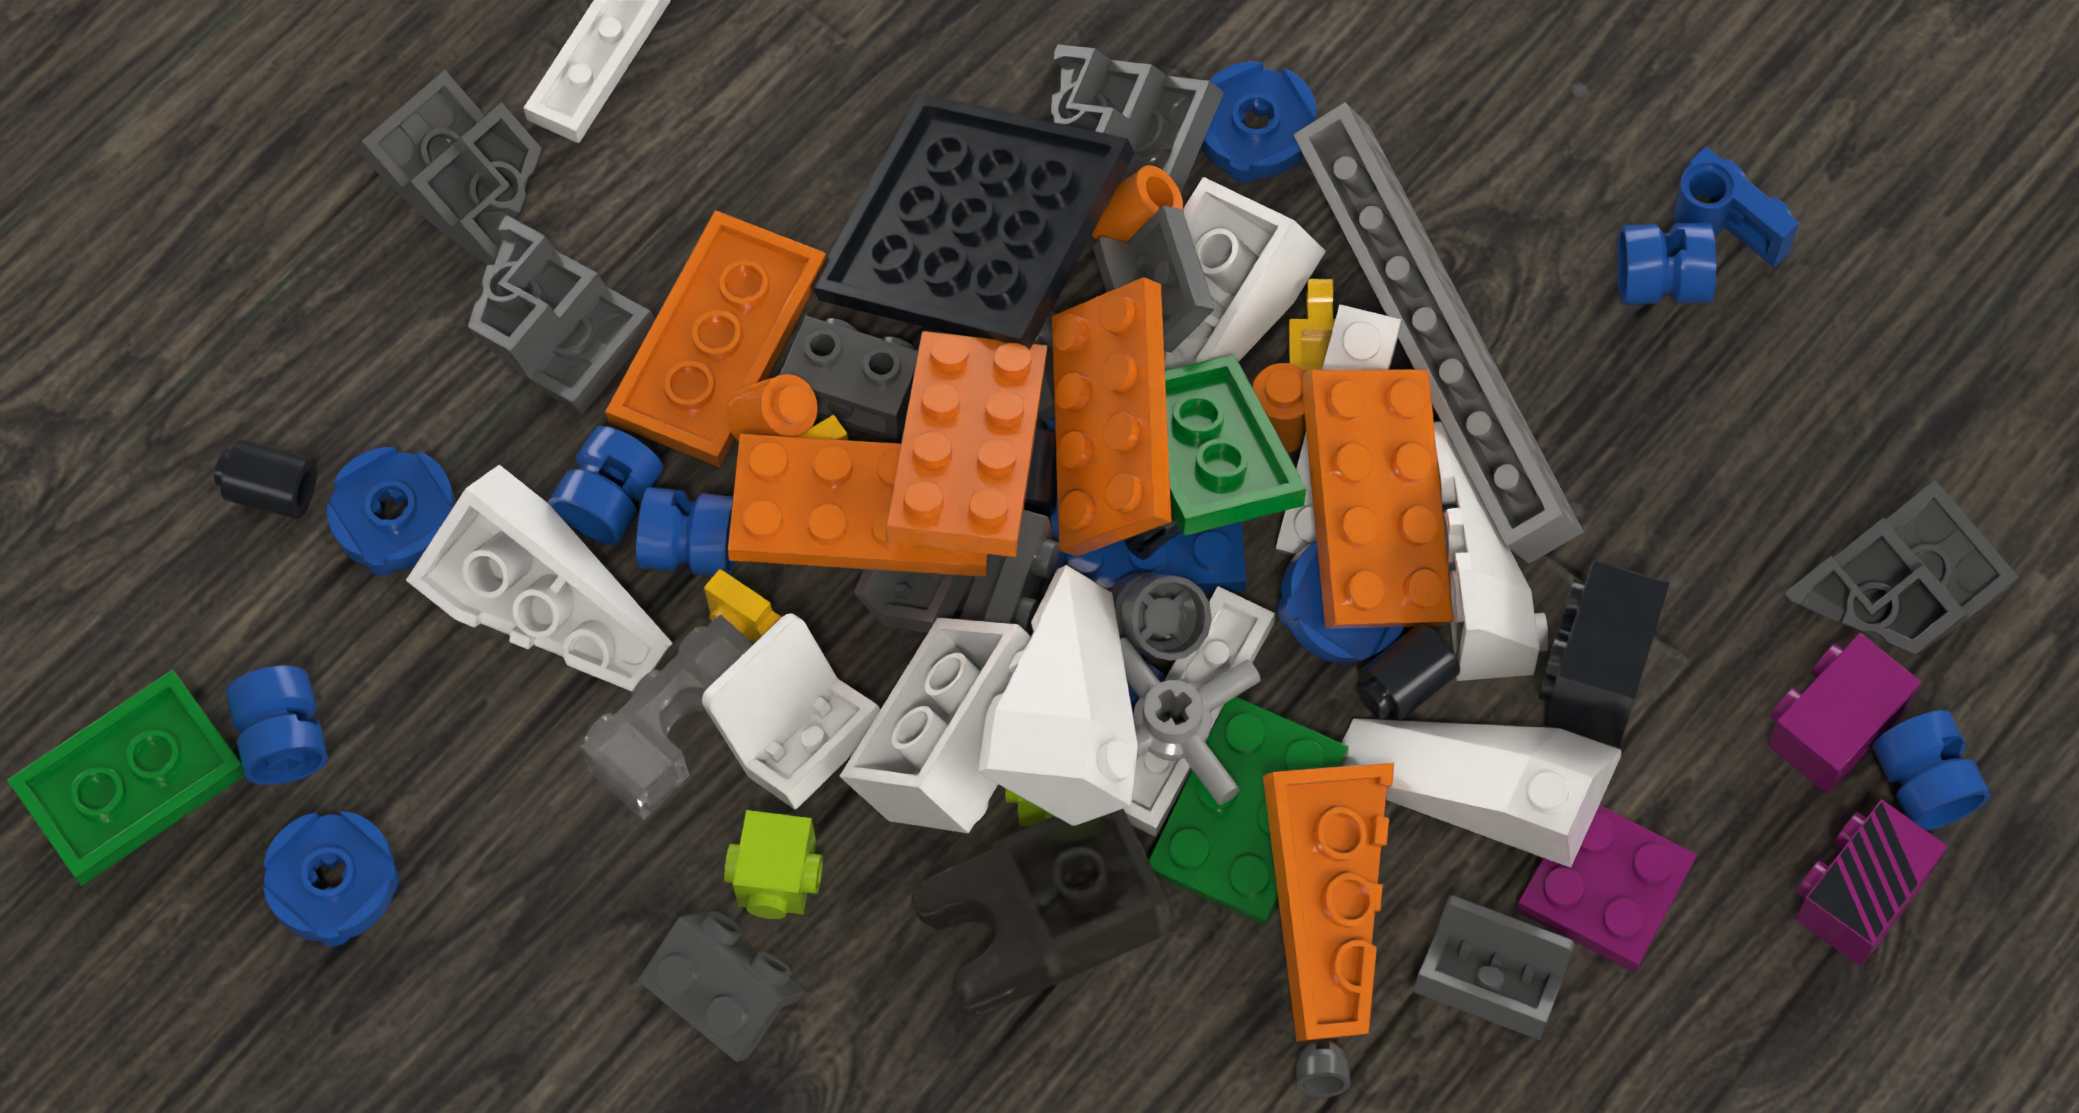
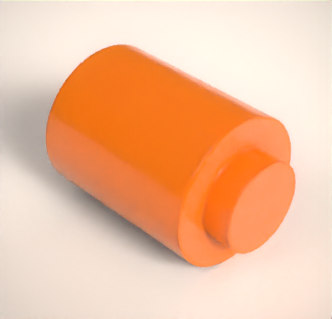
M1152 165L1142 167L1118 184L1092 233L1094 240L1097 241L1100 237H1107L1128 242L1163 205L1183 210L1182 196L1174 180L1165 171Z
M1277 363L1263 369L1255 378L1252 388L1288 453L1302 447L1306 434L1301 376L1307 372L1294 364Z
M791 374L779 375L737 390L727 405V424L731 433L738 441L740 434L797 437L806 433L813 426L817 417V400L810 385L802 378Z

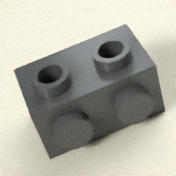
M805 316L780 375H795L810 385L817 400V418L825 420L834 415L842 426L900 443L905 428L918 350L910 343L896 337L879 339L860 333L852 325L839 319L829 318L822 321Z

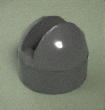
M1314 1041L1310 1042L1300 1052L1295 1067L1296 1086L1299 1092L1311 1097H1331L1342 1094L1350 1088L1349 1062L1344 1050L1337 1044L1328 1041V1049L1316 1050Z

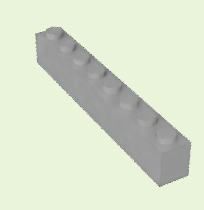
M1345 102L1293 134L1386 315L1401 319L1398 338L1414 369L1429 371L1432 404L1506 547L1530 564L1582 534L1584 531L1370 126Z

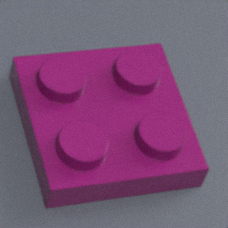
M1599 805L1572 867L1570 868L1543 858L1518 903L1517 912L1636 973L1690 872L1697 854Z

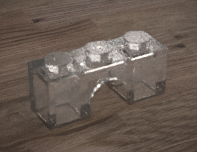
M721 614L707 627L699 626L692 630L680 644L678 655L661 671L655 669L647 673L635 686L631 695L632 698L615 715L611 713L606 714L593 724L585 737V743L581 746L588 770L642 820L689 776L683 752L667 738L671 726L676 720L688 713L697 711L707 712L702 705V696L706 689L754 645Z

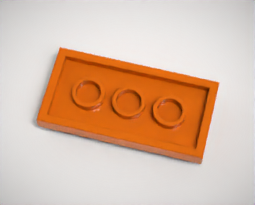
M715 210L605 411L608 423L721 467L736 439L727 424L726 410L728 402L737 390L767 380L813 293L811 285L827 259L826 253Z
M1145 277L1052 316L1059 551L1076 557L1172 522L1162 293L1160 283Z
M922 331L886 525V542L1016 557L1047 363L1048 345L1033 344L1029 350L1019 343H1004L996 339Z
M1308 371L1301 376L1325 629L1415 627L1419 623L1427 626H1443L1453 622L1429 371Z
M740 434L728 544L730 561L986 577L988 554L886 542V525L901 444Z

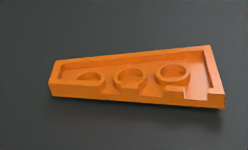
M1394 763L1279 771L1263 776L1296 1042L1359 1036L1369 1033L1377 947L1372 944L1375 912H1379L1381 909L1383 884H1378L1381 847L1387 845L1389 818L1384 817L1387 787L1392 786Z

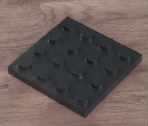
M919 93L811 288L819 301L954 335L996 339L1004 343H1019L1030 350L1135 152L1128 138Z

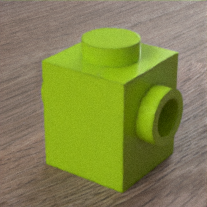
M746 810L740 844L730 843L724 873L725 883H733L739 907H746L750 914L766 919H781L786 916V913L804 915L807 893L818 894L823 869V855L814 854L816 837L812 818Z

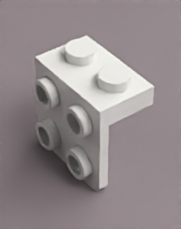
M791 613L784 615L709 686L702 696V705L747 776L794 810L853 755L880 711L877 704L836 677L805 622Z

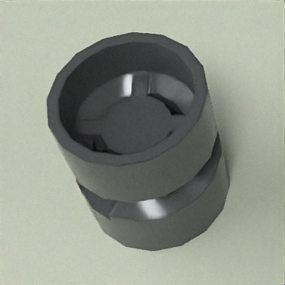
M1142 571L1126 575L1117 581L1110 590L1113 594L1120 638L1127 637L1141 655L1170 661L1186 658L1201 647L1209 634L1212 621L1210 603L1202 589L1189 579Z

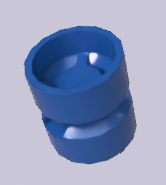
M1710 222L1675 223L1668 233H1663L1657 224H1628L1620 226L1617 246V277L1622 305L1658 304L1664 295H1670L1675 304L1712 302L1716 284V248L1713 228Z
M597 426L592 429L576 455V464L579 470L571 469L565 473L550 497L549 505L577 533L601 544L615 546L621 542L637 516V508L633 502H642L646 489L648 487L654 488L663 473V464L647 446L637 439L611 427Z
M648 487L643 496L638 519L636 539L638 567L676 572L684 563L688 565L692 574L714 576L721 569L731 575L735 561L729 560L728 544L733 496L701 493L693 502L689 500L685 491Z
M285 665L266 667L251 671L237 678L228 686L226 691L233 726L236 731L241 733L237 740L243 772L248 781L263 785L289 783L312 775L326 765L329 757L322 727L317 719L312 718L315 715L317 706L311 680L306 670Z
M1947 710L1927 712L1904 721L1882 734L1873 744V751L1889 782L1901 783L1902 787L1899 789L1896 798L1904 815L1926 831L1944 827L1970 815L1987 803L1991 797V793L1974 760L1962 759L1961 756L1967 745L1952 714Z

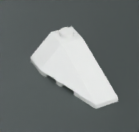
M1353 718L1342 741V744L1349 746L1348 755L1343 766L1394 763L1392 786L1387 787L1386 800L1570 868L1621 757V750L1560 728Z

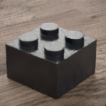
M1593 560L1587 582L1573 580L1564 609L1563 620L1558 636L1555 637L1538 697L1540 700L1550 702L1544 725L1560 728L1620 748L1670 582Z

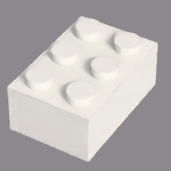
M937 618L843 769L840 777L888 821L969 833L974 824L985 814L989 799L998 786L996 782L978 773L986 712L994 696L1004 693L1013 675L1008 668L1015 654L1025 650L1031 636L1018 624Z

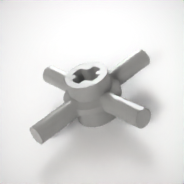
M1120 638L1127 682L1139 697L1133 712L1138 744L1137 757L1149 751L1154 756L1163 760L1174 761L1184 758L1218 805L1229 802L1239 793L1240 789L1205 743L1211 731V712L1259 683L1261 679L1257 669L1251 661L1246 659L1197 690L1190 684L1179 680L1160 682L1128 638ZM1169 716L1170 719L1165 723L1161 721V718ZM1179 718L1184 720V723L1179 725L1174 723Z

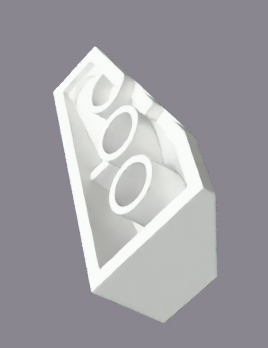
M1203 177L1183 208V213L1215 310L1172 353L1164 352L1165 371L1233 354L1239 362L1292 306L1326 252L1294 220Z
M1434 422L1454 620L1449 623L1452 650L1460 666V674L1456 676V681L1534 675L1539 652L1548 650V628L1545 613H1534L1531 589L1512 552L1506 547L1443 423Z
M500 465L464 490L406 579L408 583L455 620L472 627H476L481 623L510 635L509 642L526 649L535 645L564 657L568 666L634 693H637L642 688L673 644L545 500Z
M1066 565L1057 569L1031 621L1034 632L1025 650L1015 654L1008 668L1013 675L1004 693L994 696L986 712L978 773L1072 826H1076L1131 806L1138 744L1113 594Z

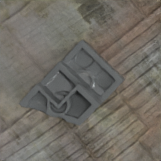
M1057 44L1054 51V61L1061 67L1060 92L1052 95L1051 113L1054 116V122L1128 138L1135 154L1119 183L1142 167L1152 165L1165 171L1174 180L1180 193H1182L1224 91L1210 81L1167 76L1151 64L1110 60L1095 48Z
M443 70L354 147L372 168L425 219L487 265L495 264L502 237L498 229L501 221L506 215L514 219L520 213L526 196L525 187L528 178L534 173L542 149L502 102L484 115L446 70Z
M506 215L498 229L502 237L495 264L487 265L482 280L483 293L479 300L475 302L468 329L486 347L529 382L562 405L582 416L642 345L655 321V317L649 309L606 287L597 272L556 251L545 235Z
M1934 480L1886 520L1884 517L1834 558L1832 556L1827 558L1785 592V595L1795 604L1916 656L1966 622L2017 583L2020 578L1941 485Z

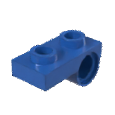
M1706 146L1689 162V166L1681 177L1673 208L1675 223L1710 222L1714 236L1726 228L1773 268L1790 253L1799 222L1793 218L1791 211L1781 200L1766 196L1749 182L1742 169L1736 163L1729 159H1721ZM1694 196H1706L1714 200L1715 203H1703L1695 199Z

